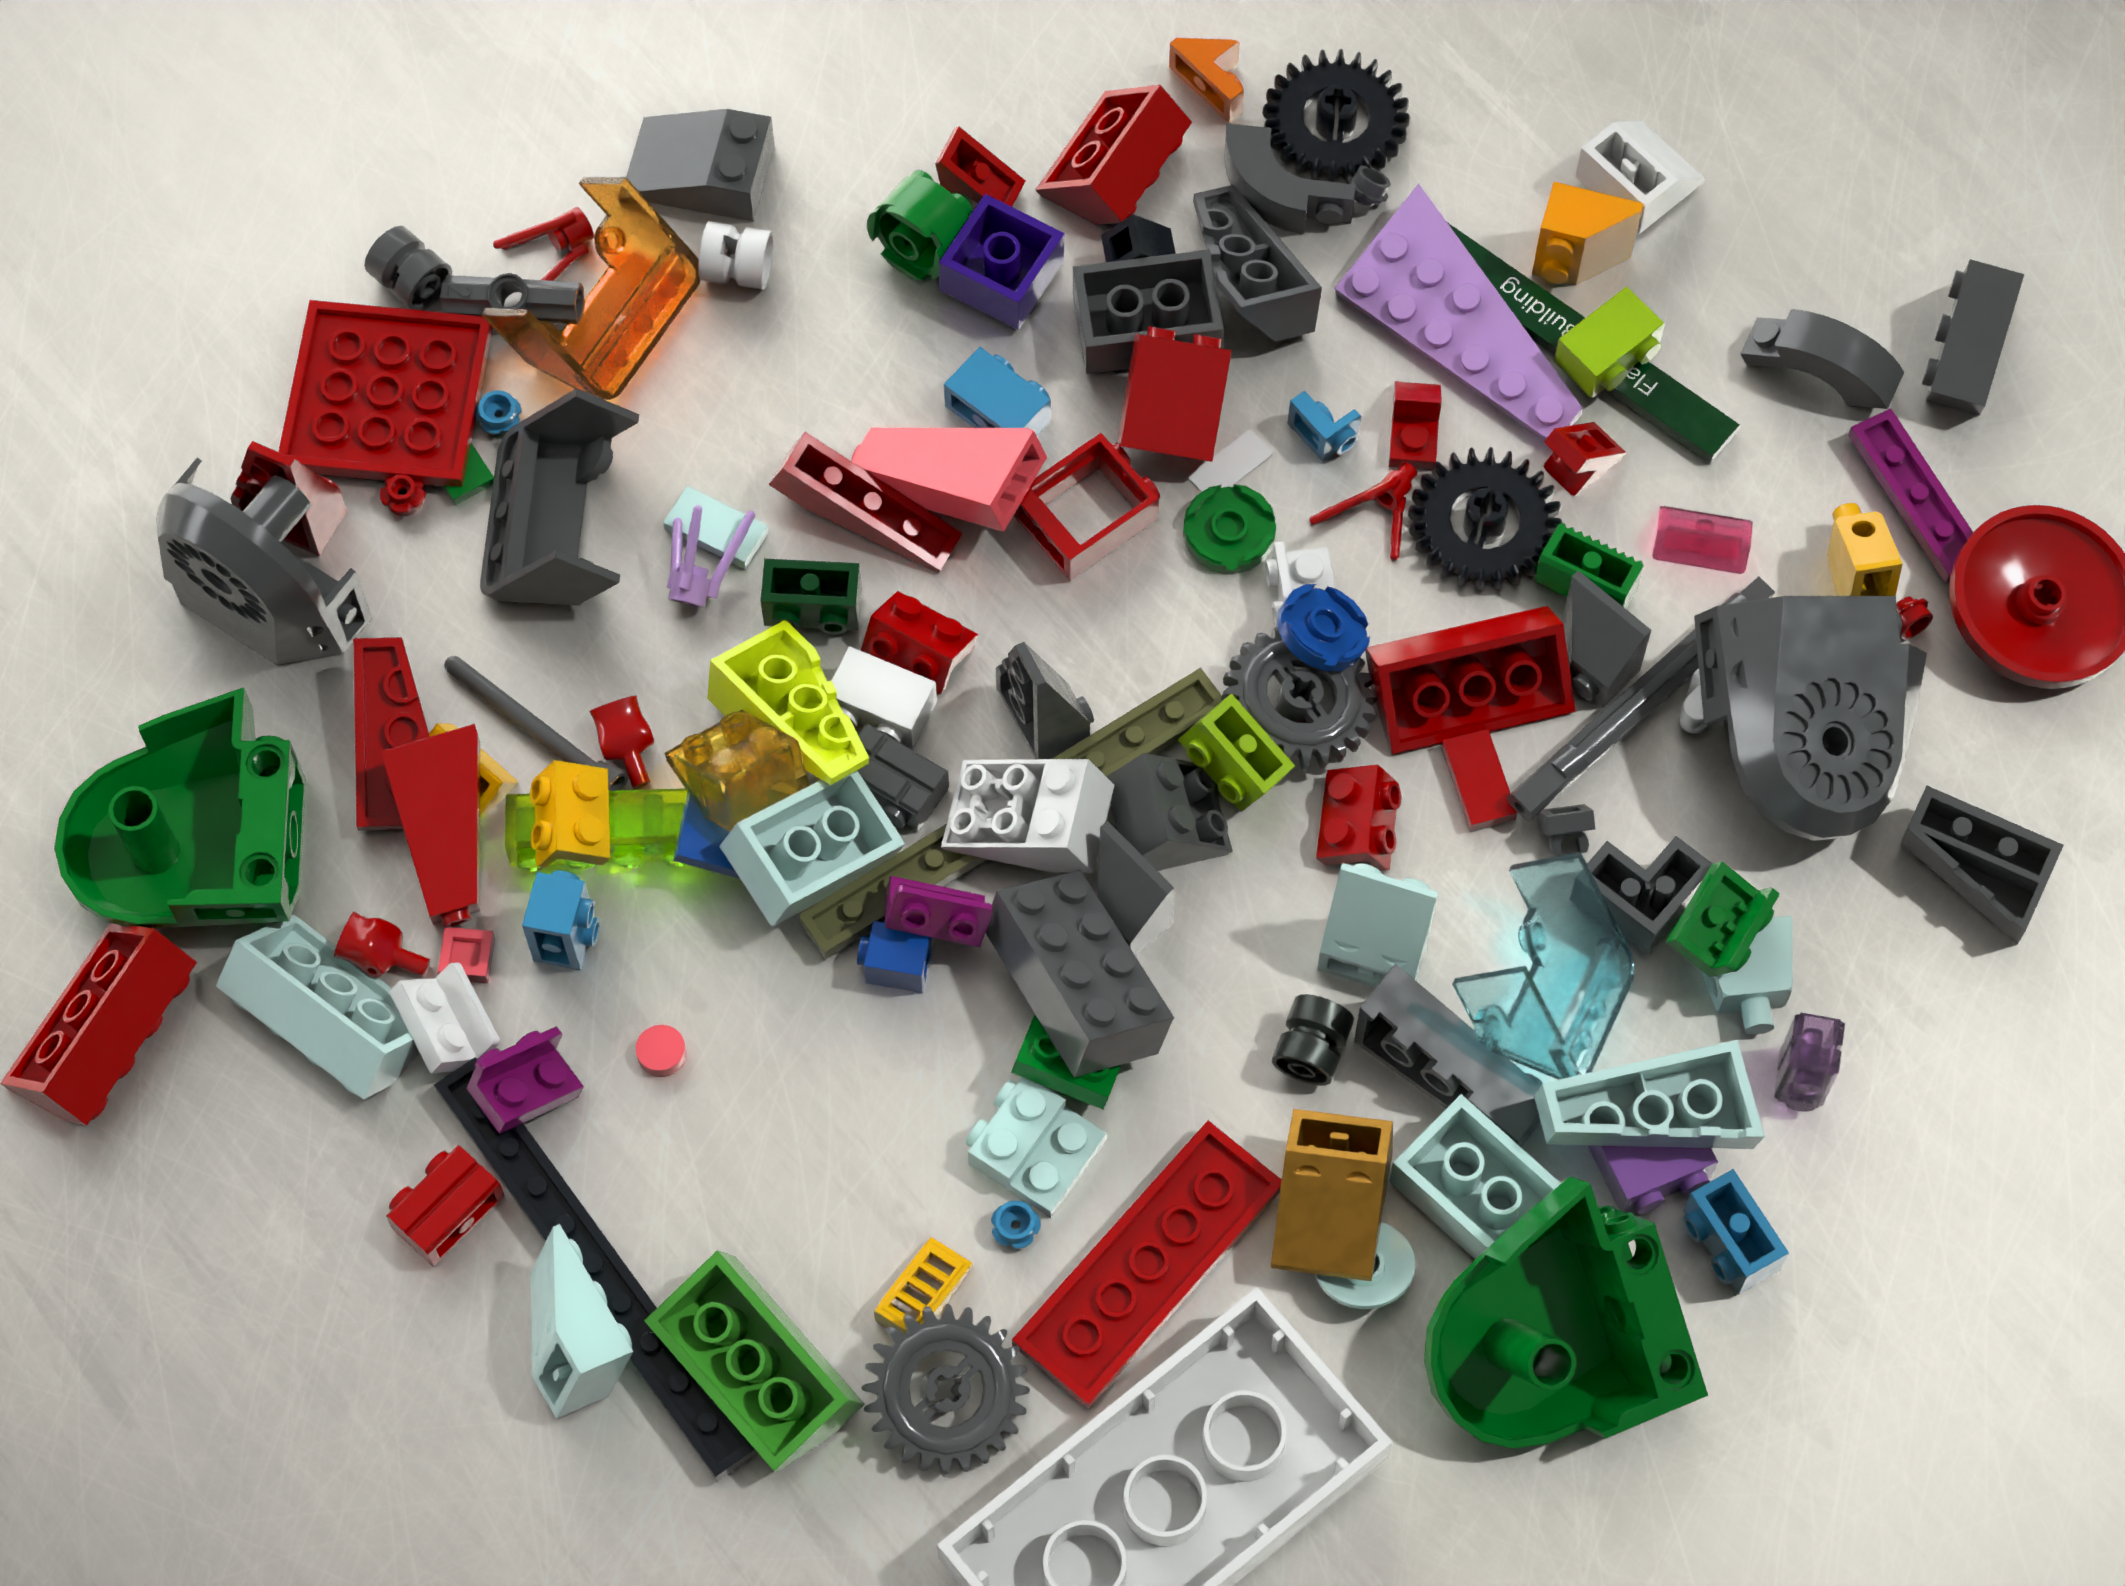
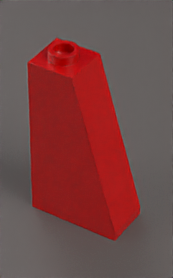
M475 724L381 751L430 919L433 925L442 922L444 928L467 923L472 920L471 913L480 911V739Z

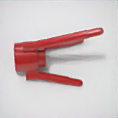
M576 206L552 220L495 240L493 247L506 250L548 234L550 241L558 251L564 249L569 251L541 279L555 281L575 260L589 253L585 243L594 238V232L584 212Z

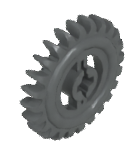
M1274 627L1272 639L1265 633H1257L1254 641L1255 644L1246 642L1241 645L1240 655H1235L1230 659L1229 668L1231 671L1226 672L1223 677V684L1228 686V688L1223 691L1221 700L1223 701L1232 693L1290 760L1293 755L1298 756L1301 771L1307 769L1313 755L1316 757L1319 767L1324 769L1329 761V751L1336 761L1341 763L1346 756V747L1351 752H1356L1361 744L1359 737L1365 739L1370 735L1371 726L1369 723L1373 722L1377 716V711L1372 705L1377 701L1378 694L1369 688L1374 681L1373 676L1370 673L1360 672L1365 665V661L1362 658H1359L1355 665L1343 671H1323L1309 666L1294 656L1281 639L1278 627ZM1294 667L1311 669L1319 673L1329 683L1334 693V708L1331 713L1327 714L1320 705L1324 695V687L1321 680L1313 673L1302 670L1296 671ZM1273 675L1281 684L1274 708L1267 696V683Z
M945 1304L941 1317L937 1320L932 1309L925 1306L922 1310V1324H919L911 1315L905 1314L903 1316L906 1328L905 1333L894 1327L886 1329V1333L893 1343L891 1347L880 1343L873 1345V1349L883 1358L882 1363L865 1364V1369L878 1376L876 1382L867 1383L861 1387L863 1391L877 1395V1400L866 1405L864 1411L867 1413H881L882 1418L872 1426L871 1430L873 1432L888 1429L891 1431L889 1438L884 1444V1448L889 1450L902 1443L904 1445L900 1458L902 1463H907L917 1453L920 1454L919 1468L921 1471H927L934 1459L937 1458L940 1472L945 1475L949 1472L953 1459L956 1458L961 1470L968 1472L971 1454H974L981 1463L987 1464L989 1462L987 1446L991 1445L999 1451H1004L1006 1445L1000 1433L1003 1431L1010 1434H1018L1019 1432L1018 1427L1010 1420V1416L1025 1415L1027 1413L1025 1407L1015 1402L1016 1396L1030 1392L1029 1387L1017 1384L1015 1378L1027 1372V1367L1011 1364V1360L1019 1353L1020 1348L1013 1346L1003 1349L1001 1345L1007 1336V1330L1001 1329L990 1335L988 1332L991 1325V1317L985 1316L974 1325L973 1312L970 1307L965 1308L959 1319L956 1320L951 1305ZM945 1350L965 1356L956 1367L947 1365L933 1368L927 1372L922 1378L919 1388L922 1400L915 1407L913 1406L909 1386L912 1373L921 1360L932 1353ZM968 1365L971 1367L963 1375L958 1376ZM979 1371L982 1379L983 1394L980 1406L973 1416L958 1426L947 1428L929 1423L928 1420L936 1412L956 1411L965 1405L971 1392L969 1379ZM957 1377L954 1380L955 1384L950 1389L951 1393L955 1396L953 1400L944 1398L932 1402L939 1390L935 1380L938 1378L943 1381ZM929 1403H931V1404L928 1406L929 1409H928L925 1413H923L922 1410H923Z

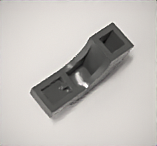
M1226 123L1224 159L1229 182L1235 186L1265 222L1280 229L1299 234L1305 233L1306 219L1318 220L1329 225L1338 223L1351 224L1356 185L1310 180L1293 175L1285 170L1273 155L1270 145L1271 128Z
M1791 309L1787 319L1757 317L1740 353L1746 365L1788 368L1811 374L1832 386L1841 395L1847 406L1888 409L1904 375V371L1896 359L1866 334L1836 319L1804 310Z

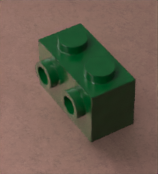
M764 558L760 599L764 626H774L782 621H787L796 630L799 628H815L829 634H841L847 630L858 631L862 594L859 563Z

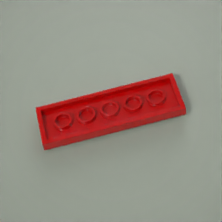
M1207 1120L1012 1338V1346H1018L1020 1353L1089 1410L1278 1196L1282 1179Z

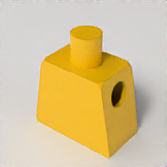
M1846 503L1838 506L1832 513L1834 522L1827 553L1828 564L1837 596H1896L1903 563L1883 515L1876 511L1861 513L1860 507L1856 503Z

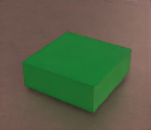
M472 443L470 445L463 487L443 486L454 505L493 485L494 477Z

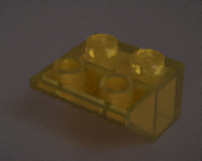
M744 710L727 714L719 723L701 733L686 737L681 744L665 752L666 761L705 818L728 831H731L738 822L809 786L798 739Z

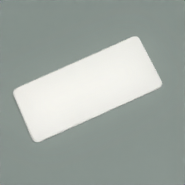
M1247 430L1214 455L1212 462L1206 461L1192 472L1188 478L1201 492L1217 485H1221V488L1232 487L1272 456L1273 452L1252 430Z

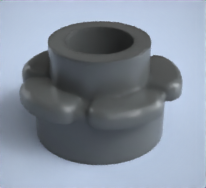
M1360 166L1354 176L1349 175V184L1356 185L1355 201L1368 207H1372L1374 203L1380 204L1387 201L1388 194L1386 192L1391 183L1383 173L1375 168L1370 169L1367 166Z

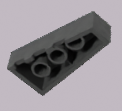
M1395 963L1361 1005L1354 1042L1446 1109L1462 1094L1515 1143L1522 1147L1541 1123L1534 1095L1543 1082L1532 1074L1524 1073L1503 1053L1491 1045Z

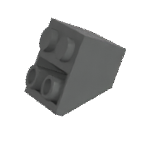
M1143 753L1106 776L1114 784L1110 803L1118 832L1156 870H1164L1226 856L1233 852L1228 836V825L1223 817L1215 789L1216 783L1202 767L1189 761Z

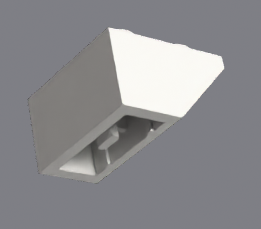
M1642 120L1614 121L1581 147L1576 177L1591 191L1644 203L1637 230L1638 235L1704 182V177Z

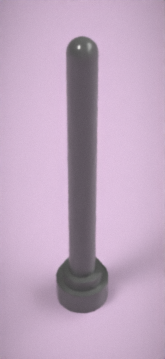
M450 656L445 660L444 667L450 675L562 761L608 769L609 803L614 801L623 791L628 781V774L614 763L595 762L458 656Z

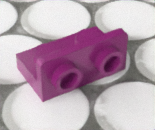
M558 1027L551 1028L542 1033L532 1031L523 1036L516 1045L502 1051L498 1048L492 1049L476 1061L474 1065L475 1070L466 1089L499 1134L580 1096L584 1088L583 1084L557 1051L563 1036Z

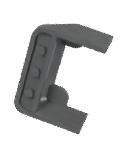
M576 388L514 425L505 433L497 452L481 571L480 589L484 595L506 602L579 605L619 584L620 574L595 565L584 558H578L587 483L597 478L600 474H604L609 469L613 459V451L611 449L612 438L637 424L639 414Z

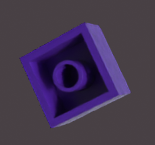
M984 194L939 261V290L1019 330L1064 262L1065 233Z

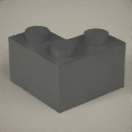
M1675 836L1645 870L1610 842L1606 841L1577 874L1571 898L1648 956L1680 919L1713 863Z

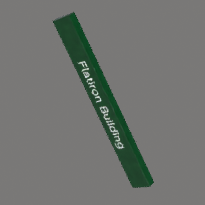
M1449 224L1533 341L1555 355L1558 339L1585 319V317ZM1638 362L1628 370L1625 379L1611 391L1603 389L1710 464L1736 435L1740 426L1739 423L1650 362L1646 364Z

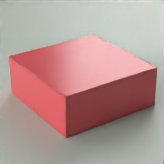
M445 927L438 975L450 963H460L470 982L489 983L495 944L494 932Z

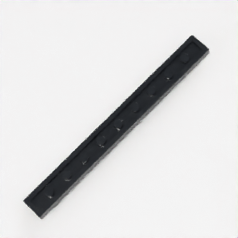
M474 1057L434 1084L436 1092L543 1241L546 1242L553 1226L560 1224L568 1239H572L577 1243L582 1254L583 1265L592 1281H596L602 1286L607 1298V1307L617 1324H622L630 1335L633 1350L629 1359L716 1482H718L758 1454V1452L646 1324L644 1320L657 1307L526 1126L522 1123L499 1134L466 1088L473 1075L474 1065L477 1061L476 1057Z

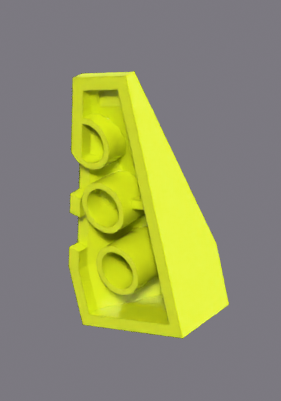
M782 621L711 659L707 699L736 728L829 785L869 764V756L849 716L843 713L836 699L837 691L832 681H827L820 667L821 659L816 649L787 621Z

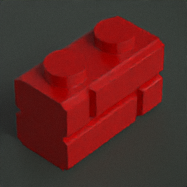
M459 1145L450 1153L442 1151L437 1154L425 1169L427 1176L413 1189L407 1186L400 1190L389 1204L391 1211L386 1215L391 1228L433 1267L505 1197L498 1180L482 1165H479Z

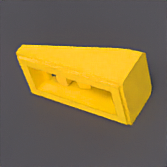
M930 1237L874 1310L875 1321L886 1328L894 1327L905 1333L906 1328L903 1321L905 1314L896 1309L899 1303L902 1302L920 1314L916 1321L922 1324V1310L926 1305L907 1294L911 1287L931 1299L927 1306L932 1309L937 1318L942 1312L943 1306L948 1303L972 1268L973 1263ZM933 1255L955 1268L950 1276L928 1263ZM922 1271L943 1284L938 1291L917 1278Z

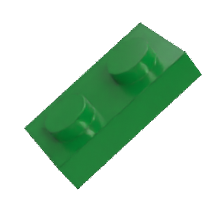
M1723 861L1713 863L1666 943L1709 977L1736 972L1748 961L1751 955L1749 946L1756 934L1762 931L1774 916L1772 907L1780 893L1772 887L1757 890Z

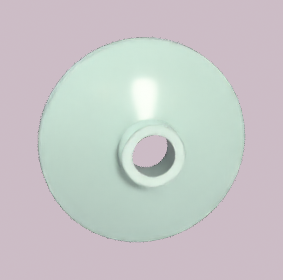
M1381 1222L1372 1281L1315 1274L1323 1291L1336 1302L1356 1309H1374L1394 1302L1406 1292L1414 1277L1415 1256L1405 1236L1394 1227Z

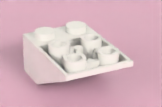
M1089 759L963 760L941 848L946 851L1047 872L1070 873L1081 870L1082 873H1094L1100 847V827L1106 822L1114 784Z

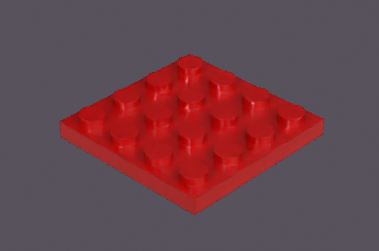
M309 300L278 452L296 459L316 474L385 481L387 477L404 474L410 476L413 480H422L424 485L463 487L493 330L491 317Z

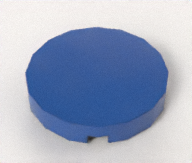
M1305 584L1292 590L1278 610L1277 627L1281 639L1292 654L1307 665L1323 671H1343L1355 665L1370 642V636L1367 637L1366 631L1368 626L1366 616L1355 601L1340 590L1329 586L1323 590L1314 588L1316 584Z

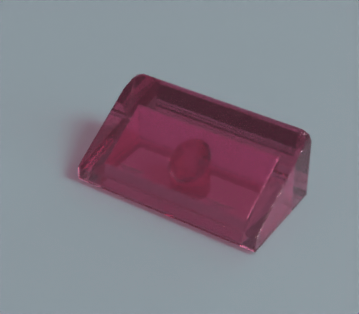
M1660 506L1652 556L1656 560L1742 574L1746 571L1751 549L1753 521Z

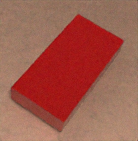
M1489 729L1442 740L1441 748L1470 832L1516 820L1517 811L1508 803L1507 797L1510 794V790Z

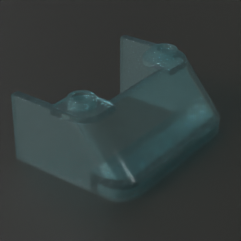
M1581 852L1511 865L1509 872L1528 908L1523 923L1519 927L1518 939L1522 950L1528 953L1533 964L1529 971L1526 966L1458 977L1454 979L1452 985L1474 1025L1477 1039L1490 1052L1557 1080L1591 1073L1634 979V962L1631 951Z

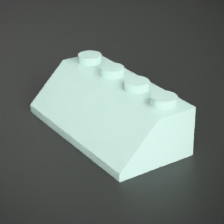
M291 915L288 922H276L237 939L216 987L229 996L235 1005L247 1010L267 1025L273 1034L284 1038L305 1054L311 1063L322 1067L339 1080L349 1092L357 1094L362 1099H366L393 1085L420 1054L389 993L392 988L378 977L366 974L354 964L334 957L336 946L296 915Z

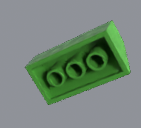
M717 1250L644 1320L775 1472H778L827 1441L865 1405L736 1256Z

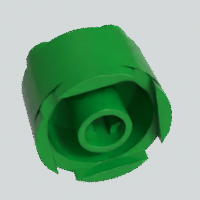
M917 169L910 176L903 178L869 215L867 219L868 235L872 242L878 237L885 247L880 254L896 270L915 280L922 281L927 275L932 276L931 280L939 276V261L968 220L969 215L972 213V206L964 196L958 193L951 194L943 186L936 183L928 173Z

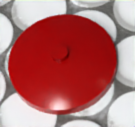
M2047 505L2015 507L2000 512L1982 523L1962 546L1950 575L1949 598L1952 614L1959 632L1967 645L1994 671L2015 682L2032 687L2067 688L2096 678L2115 663L2125 651V553L2104 529L2091 520L2059 507Z

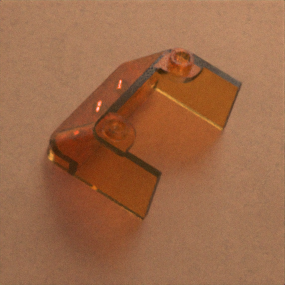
M583 177L578 184L606 214L596 229L594 245L597 254L609 267L586 297L584 316L581 318L580 324H567L562 332H560L552 323L539 321L526 309L486 308L481 315L529 365L574 389L578 388L599 398L610 400L618 397L623 392L699 286L701 281L699 279V259L626 177Z

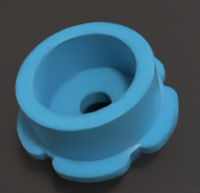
M500 390L491 391L480 400L476 411V419L482 423L481 427L485 432L498 435L500 432H507L511 427L520 422L518 415L521 414L522 409L520 403L509 393ZM503 412V416L496 417L495 413Z
M1009 1201L994 1211L991 1222L994 1225L992 1230L993 1237L1002 1246L1012 1245L1015 1249L1025 1248L1033 1242L1034 1234H1038L1040 1231L1041 1222L1038 1214L1033 1212L1030 1205L1023 1201ZM1017 1221L1020 1223V1227L1013 1229L1011 1223Z

